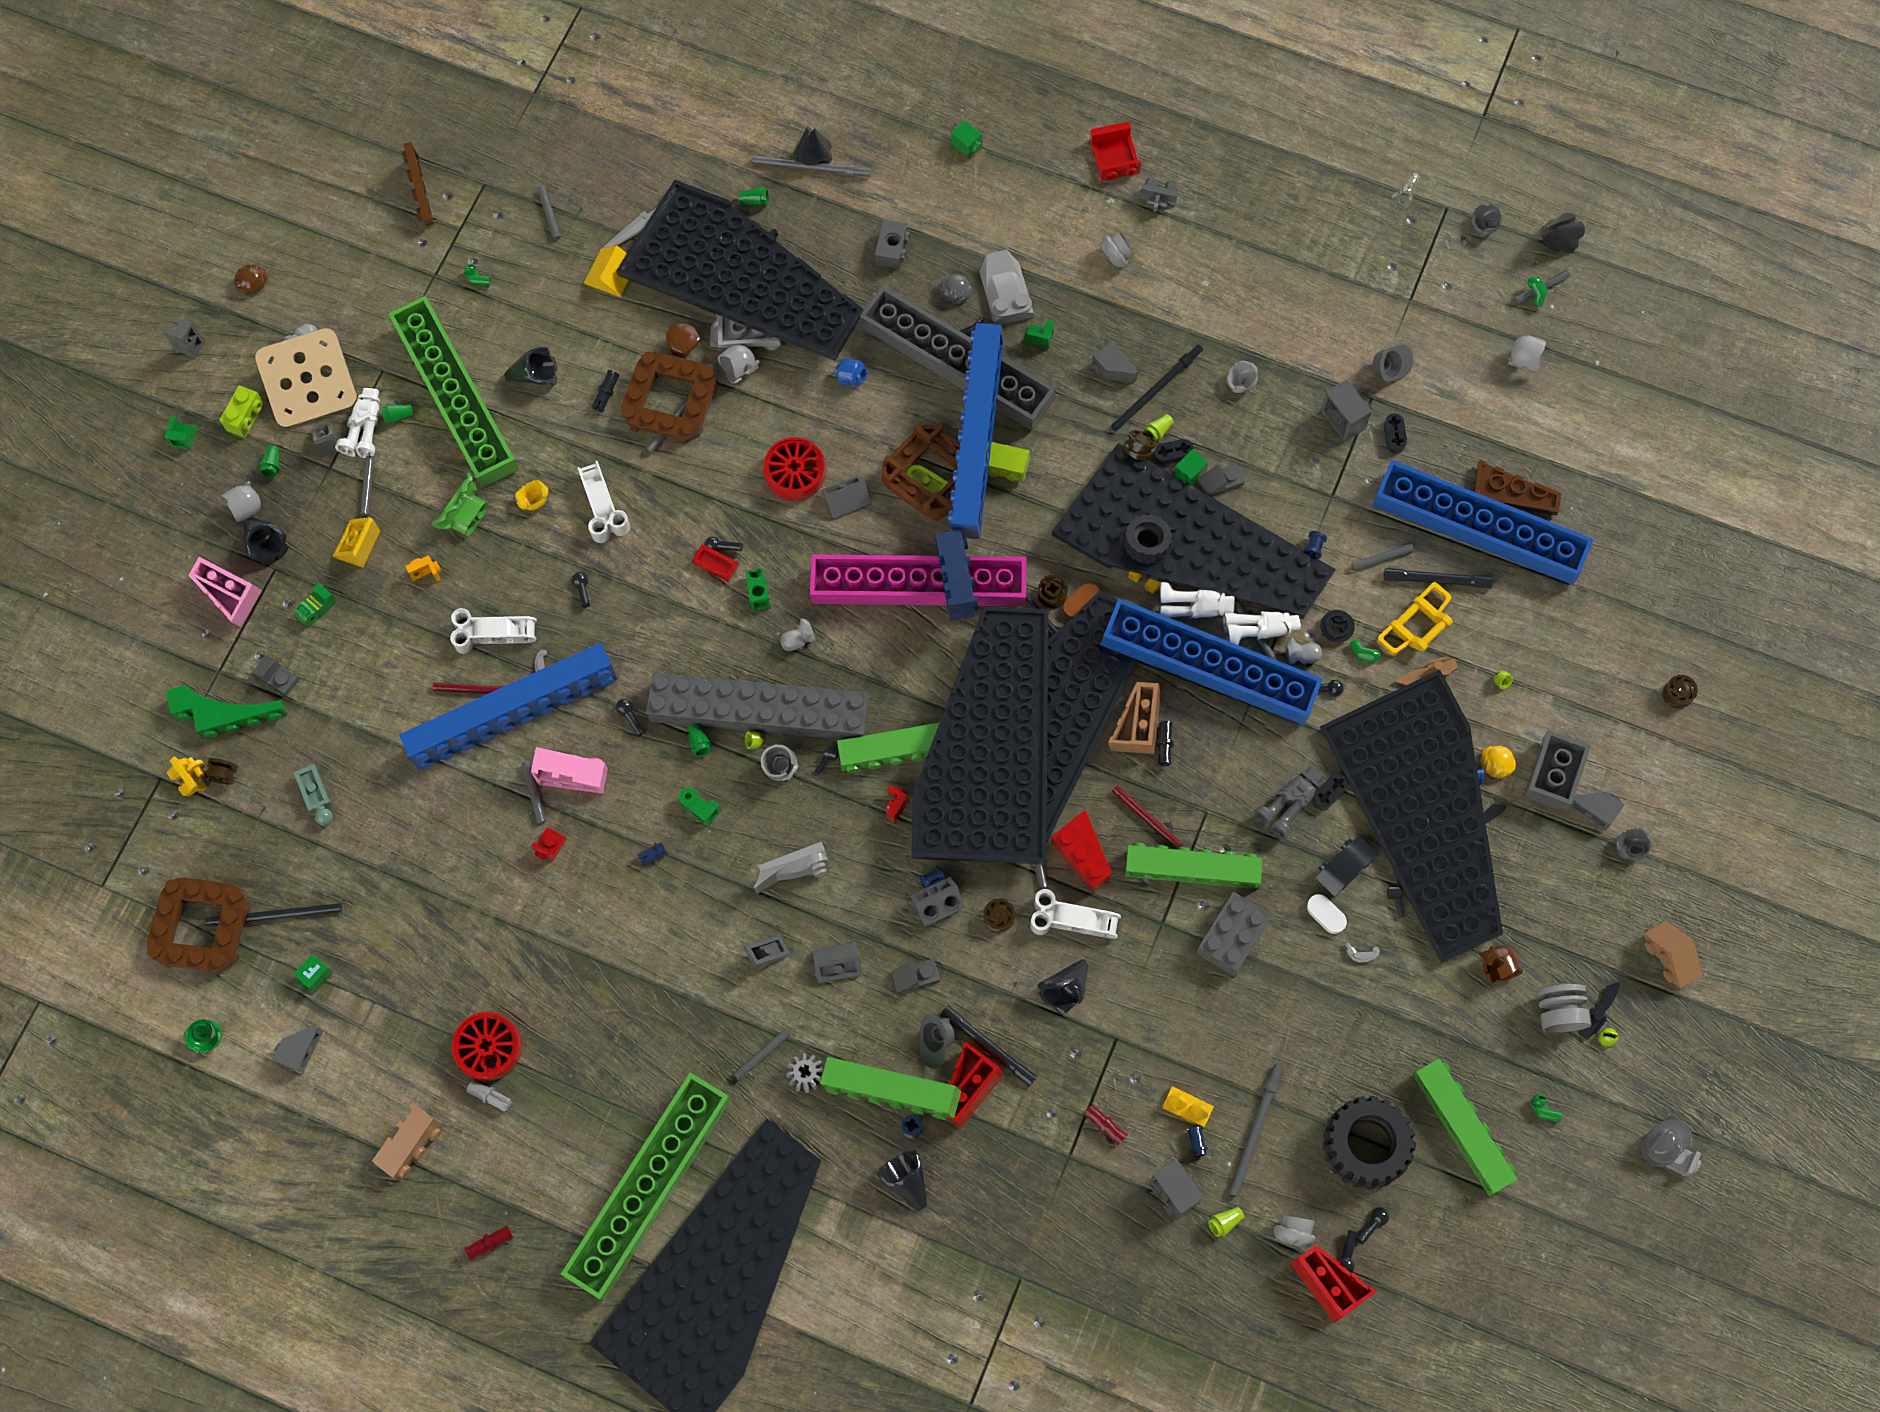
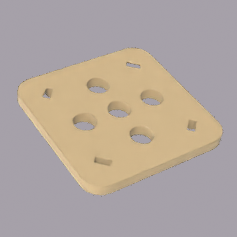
M320 329L259 349L256 353V363L275 419L282 427L287 428L349 409L355 405L357 394L337 335L331 329ZM321 341L327 343V346L321 345ZM298 353L305 354L306 359L302 364H297L294 361V357ZM271 356L274 357L272 364H269L268 361ZM325 366L332 368V374L329 377L321 375V369ZM306 372L311 373V382L303 383L301 375ZM284 379L292 381V387L288 390L281 388V382ZM311 392H316L319 395V399L315 403H310L307 399ZM341 392H344L341 399L338 398ZM286 409L292 411V414L285 412Z

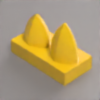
M1172 1086L1162 1108L1204 1128L1214 1106Z

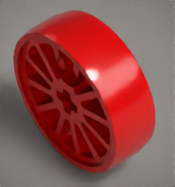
M789 437L776 442L768 450L763 462V473L767 486L775 495L784 500L802 501L812 497L821 489L826 478L827 469L823 453L817 445L805 438ZM792 450H796L794 457L790 453ZM800 451H805V452L801 455V457H799V452H800ZM787 453L789 459L785 458L781 454ZM777 459H779V460L782 461L783 463L774 462V461L777 460ZM809 465L815 466L812 471L806 470V467ZM772 468H778V469H780V470L771 472ZM784 475L778 482H775L773 480L774 478ZM789 479V488L782 487V485ZM802 479H806L810 484L804 486ZM794 482H799L801 488L793 489Z
M480 1012L471 1015L459 1025L452 1040V1054L456 1065L467 1076L478 1081L489 1082L505 1077L516 1067L522 1053V1039L517 1027L507 1017L495 1012ZM494 1021L496 1023L489 1034V1022ZM484 1022V1034L482 1035L477 1025ZM505 1025L507 1029L495 1037L500 1026ZM472 1028L478 1035L477 1039L467 1034ZM507 1035H512L513 1040L511 1042H498ZM465 1038L475 1042V1044L462 1045ZM487 1042L491 1044V1046H489V1051H485L483 1049L486 1047L485 1043ZM499 1047H512V1052L508 1055L500 1051ZM475 1049L465 1057H462L463 1050ZM500 1055L508 1059L504 1064ZM477 1056L472 1067H467L466 1062ZM493 1057L497 1058L496 1066L492 1069L487 1068V1061ZM480 1063L484 1072L476 1071Z

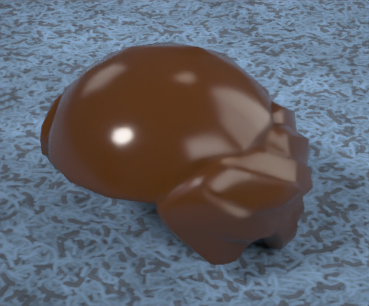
M245 265L238 269L234 278L237 290L242 294L249 295L250 293L259 292L264 287L267 281V274L265 269L260 266Z

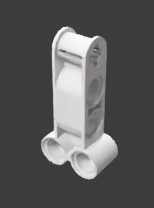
M595 461V464L577 468L595 516L589 522V531L594 541L604 543L610 538V533L613 532L617 536H624L628 534L631 527L626 513L621 510L615 511L598 461ZM618 521H624L621 525H615ZM598 528H604L601 532H595Z
M463 608L455 610L451 616L456 630L452 632L450 639L456 651L461 654L469 653L473 649L474 644L533 643L536 641L534 629L537 619L534 617H471L469 611ZM467 618L464 624H458L461 619ZM460 639H467L465 643L457 644Z
M1042 889L1036 894L1034 903L1037 912L1033 914L1030 928L1035 934L1044 935L1052 927L1103 938H1117L1116 929L1118 919L1121 918L1120 914L1055 901L1054 893L1048 889ZM1046 897L1051 903L1043 906L1039 903V899ZM1037 919H1044L1047 925L1045 927H1038L1035 921ZM1109 919H1110L1111 922H1110V928H1109V931H1108L1107 929H1108V923H1109Z

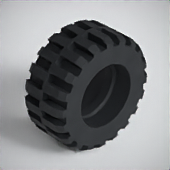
M1364 1096L1357 1097L1353 1101L1346 1102L1329 1119L1323 1134L1325 1137L1323 1150H1326L1327 1154L1325 1159L1327 1163H1331L1333 1166L1331 1170L1335 1175L1338 1173L1342 1176L1341 1180L1345 1183L1351 1182L1354 1184L1353 1187L1382 1188L1404 1174L1409 1164L1412 1163L1414 1158L1413 1151L1416 1149V1142H1413V1137L1415 1136L1414 1129L1409 1127L1411 1121L1408 1116L1403 1117L1400 1113L1402 1109L1398 1106L1395 1108L1391 1106V1101L1386 1099L1380 1101L1375 1096H1370L1369 1098ZM1363 1121L1372 1122L1379 1125L1386 1132L1390 1141V1151L1382 1162L1366 1164L1358 1160L1350 1151L1347 1138L1349 1131L1357 1123Z

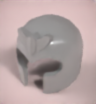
M1530 335L1519 337L1511 347L1508 364L1518 368L1524 366L1529 371L1539 372L1540 356L1546 341Z
M733 345L718 356V362L732 384L742 380V376L750 375L759 368L758 364L760 361H755L753 353L743 345Z
M250 481L220 496L228 501L225 504L238 523L254 517L260 511L261 501L257 492L250 486Z
M775 744L768 747L761 756V767L770 779L790 781L796 775L799 765L794 752L788 747Z

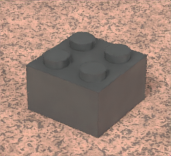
M1348 380L1343 381L1326 392L1320 410L1344 442L1366 429L1372 412L1369 403L1365 400L1363 401L1359 396L1357 388L1353 384L1351 385Z
M1177 1158L1155 1172L1150 1179L1152 1191L1157 1197L1161 1195L1165 1201L1163 1205L1165 1210L1171 1217L1174 1215L1176 1219L1199 1205L1204 1198Z

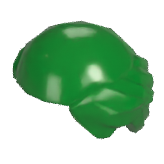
M198 1019L185 1030L183 1040L186 1046L193 1052L207 1053L218 1047L222 1038V1028L215 1021Z

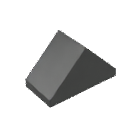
M331 422L311 430L313 442L322 457L338 452L335 448L338 437Z

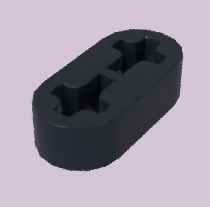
M1392 413L1386 417L1384 422L1385 439L1388 450L1398 454L1404 451L1407 444V436L1403 417ZM1391 421L1397 424L1396 430H1394L1393 424H1390ZM1395 437H1397L1398 443H1401L1400 446H1396V443H1393Z
M1187 439L1161 443L1155 448L1154 459L1161 465L1180 462L1192 449L1194 450V446ZM1181 447L1188 449L1187 453H1184L1181 450ZM1164 450L1167 453V457H1163L1160 451Z
M1342 774L1331 776L1316 791L1312 801L1314 807L1321 811L1329 809L1347 790L1349 784L1347 778ZM1334 781H1341L1342 789L1338 787L1335 789V791H1333L1332 788L1335 784ZM1327 793L1330 795L1326 801L1327 803L1323 802L1321 804L1318 802L1320 797H1324Z

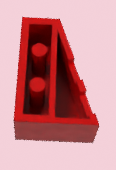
M1085 809L1051 836V845L1087 887L1095 893L1110 881L1112 872Z
M965 1041L959 1060L956 1062L952 1079L948 1083L961 1090V1095L955 1117H946L960 1129L1003 1077L999 1066Z
M1317 1245L1310 1248L1291 1263L1334 1323L1377 1292L1372 1286L1369 1287L1361 1281L1356 1274L1350 1273L1342 1267L1340 1262Z

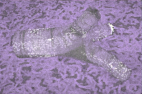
M1413 173L1407 183L1400 190L1393 193V196L1396 197L1407 192L1409 200H1413V188L1420 178L1419 174Z

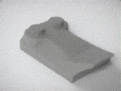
M1008 250L986 254L979 274L993 324L1002 325L1033 318L1032 300L1028 295L1019 262Z
M719 315L711 325L710 346L730 348L733 345H743L746 347L763 346L767 350H775L782 343V340Z
M822 842L758 865L760 874L754 888L756 894L780 880L794 879L806 875H814L815 877L825 875L830 865Z

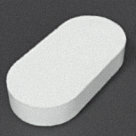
M1314 895L1309 899L1307 903L1308 913L1326 931L1331 934H1338L1344 930L1347 924L1346 917L1328 898L1323 895Z

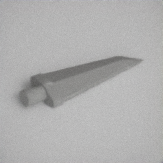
M655 209L648 214L645 211L642 212L603 248L619 246L641 233Z

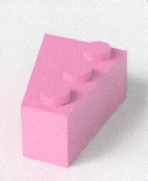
M201 557L197 559L189 573L190 578L210 597L232 623L242 627L262 590Z
M538 747L535 750L531 773L538 785L602 794L608 771L605 762L601 759H588Z

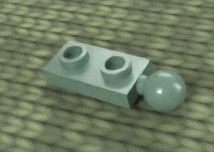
M312 764L294 772L308 811L310 813L317 811L315 814L317 824L321 826L329 825L332 822L333 815L325 807L331 805L316 765Z

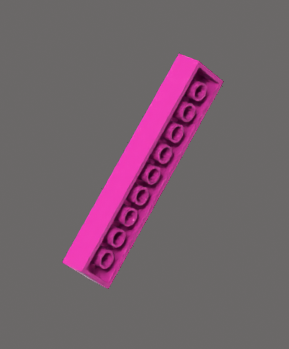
M812 555L810 581L812 604L947 605L938 556ZM970 556L972 569H969V575L974 578L975 589L972 590L973 596H977L978 606H1026V557Z

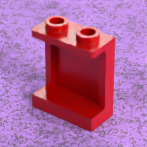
M1129 121L1090 129L1089 141L1101 181L1114 180L1122 176H1134L1140 173L1141 161L1137 158L1130 135L1131 125Z

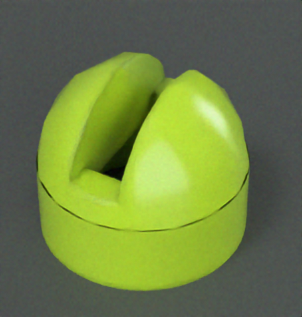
M1501 670L1498 671L1497 675H1494L1493 680L1496 686L1504 690L1511 685L1513 676L1507 671Z
M749 731L746 733L745 744L748 749H756L762 745L763 738L759 732Z
M1605 1028L1599 1033L1598 1040L1601 1045L1611 1047L1617 1043L1618 1033L1612 1028ZM1604 1033L1613 1035L1614 1038L1604 1036Z

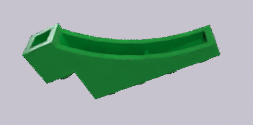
M188 685L166 690L170 714L177 721H188L194 717L196 731L203 739H213L218 734L226 732L234 733L239 731L240 728L247 726L255 727L260 725L261 722L268 720L277 721L282 716L288 715L287 707L281 700L253 705L230 704L203 697L193 692Z

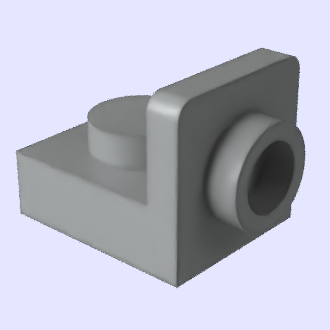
M1685 1149L1673 1163L1666 1167L1687 1177L1698 1171L1701 1165V1160H1699L1701 1153Z

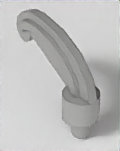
M546 650L539 651L535 658L536 672L545 668L543 656L547 655Z
M1346 943L1349 957L1359 963L1374 960L1380 952L1378 947H1374L1373 952H1357L1355 947H1351L1350 943Z

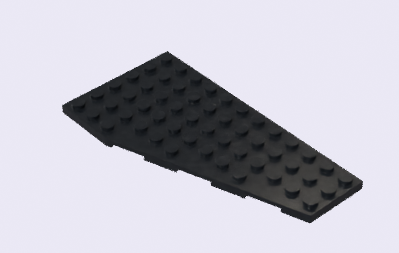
M677 180L673 181L616 270L617 276L836 361L863 312L862 307L825 281L821 274L800 257L797 258L764 228L755 221L752 222L732 206L729 200Z
M1117 443L1051 534L1053 537L1106 568H1119L1145 575V578L1166 582L1175 586L1180 584L1199 590L1216 591L1220 595L1224 593L1225 596H1234V601L1260 605L1278 610L1277 612L1283 614L1289 613V616L1298 615L1300 619L1306 617L1336 571L1335 568L1311 554L1303 552L1302 549L1188 483L1183 484L1173 474L1154 463L1129 456L1124 451L1123 445ZM1146 514L1160 517L1171 528L1173 537L1169 552L1165 555L1164 559L1159 560L1157 563L1146 564L1140 563L1135 559L1133 560L1126 553V549L1123 546L1126 527L1137 516L1140 517ZM1142 531L1137 536L1139 544L1144 547L1152 548L1158 543L1157 535L1151 531Z
M1101 591L1092 597L1073 618L1048 639L1046 843L1137 662L1135 658L1100 645L1118 599Z
M983 607L913 791L911 859L1046 864L1049 609Z
M1441 670L1433 672L1320 726L1440 963L1442 964L1502 936L1503 929L1471 727Z
M766 1118L593 1337L589 1345L670 1412H717L745 1375L752 1351L761 1331L774 1290L822 1161Z

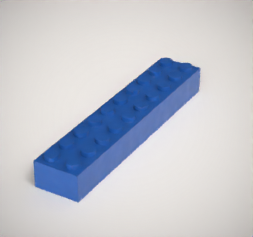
M976 323L975 331H971L970 341L972 343V350H969L968 354L970 370L966 371L967 390L964 389L963 394L965 409L961 411V422L963 424L962 429H959L958 435L960 449L956 451L958 470L955 469L953 475V482H955V490L951 492L953 510H949L948 516L950 530H961L962 537L970 539H980L1004 344L1001 325Z
M1392 459L1372 505L1574 585L1581 573L1594 540Z
M1119 598L1100 644L1301 725H1304L1309 718L1323 680L1320 677Z
M598 643L399 734V737L412 763L418 770H425L432 767L435 762L452 758L459 751L470 750L481 741L487 742L493 739L494 735L501 732H509L518 724L529 723L540 714H548L555 707L568 705L579 696L590 695L601 686L607 687L618 678L602 643Z

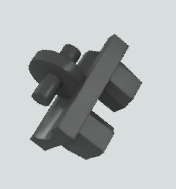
M1148 177L1146 183L1142 184L1140 200H1145L1147 204L1154 205V212L1158 211V207L1166 208L1167 205L1175 207L1178 191H1176L1177 184L1168 181L1165 184V188L1157 187V179Z

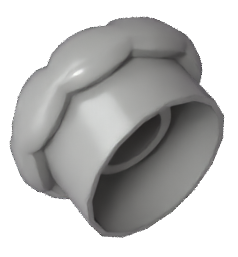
M1118 231L1111 237L1106 235L1102 239V249L1111 263L1117 267L1127 266V260L1135 255L1125 236Z
M1282 1215L1280 1225L1274 1227V1234L1283 1243L1301 1248L1309 1247L1315 1241V1236L1312 1235L1315 1221Z

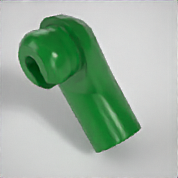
M467 264L464 267V276L470 284L478 286L491 285V276L479 275L473 264Z
M1531 277L1528 279L1527 284L1535 292L1532 305L1542 307L1547 294V287L1541 278Z
M1359 639L1349 643L1359 661L1374 663L1380 659L1381 655L1378 650L1364 648Z
M1536 1094L1531 1100V1106L1540 1119L1560 1123L1562 1112L1549 1109L1545 1101L1546 1097L1542 1094Z

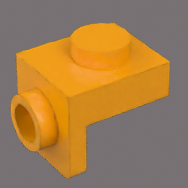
M429 555L422 559H415L405 566L413 581L430 573L433 574L437 582L441 581L439 573L442 571L437 561L432 562Z

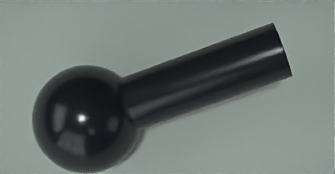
M714 536L708 537L704 542L705 546L717 552L719 550L743 551V543L724 542Z
M577 572L572 576L571 581L573 586L578 588L582 607L587 608L590 606L586 589L589 581L588 576L583 572Z
M1331 680L1328 684H1321L1318 692H1328L1329 695L1338 697L1343 693L1344 685L1339 680Z
M620 699L616 704L617 713L626 717L638 737L643 735L645 731L632 712V702L628 699Z
M1377 1207L1372 1210L1371 1221L1356 1238L1359 1244L1363 1245L1378 1226H1384L1388 1223L1389 1213L1385 1208Z
M1348 1229L1343 1256L1337 1261L1340 1262L1342 1267L1352 1273L1355 1268L1352 1255L1357 1231Z

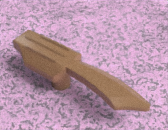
M1442 657L1429 661L1427 668L1417 669L1404 674L1396 679L1395 682L1408 685L1438 670H1441L1443 676L1450 675L1458 667L1455 659Z

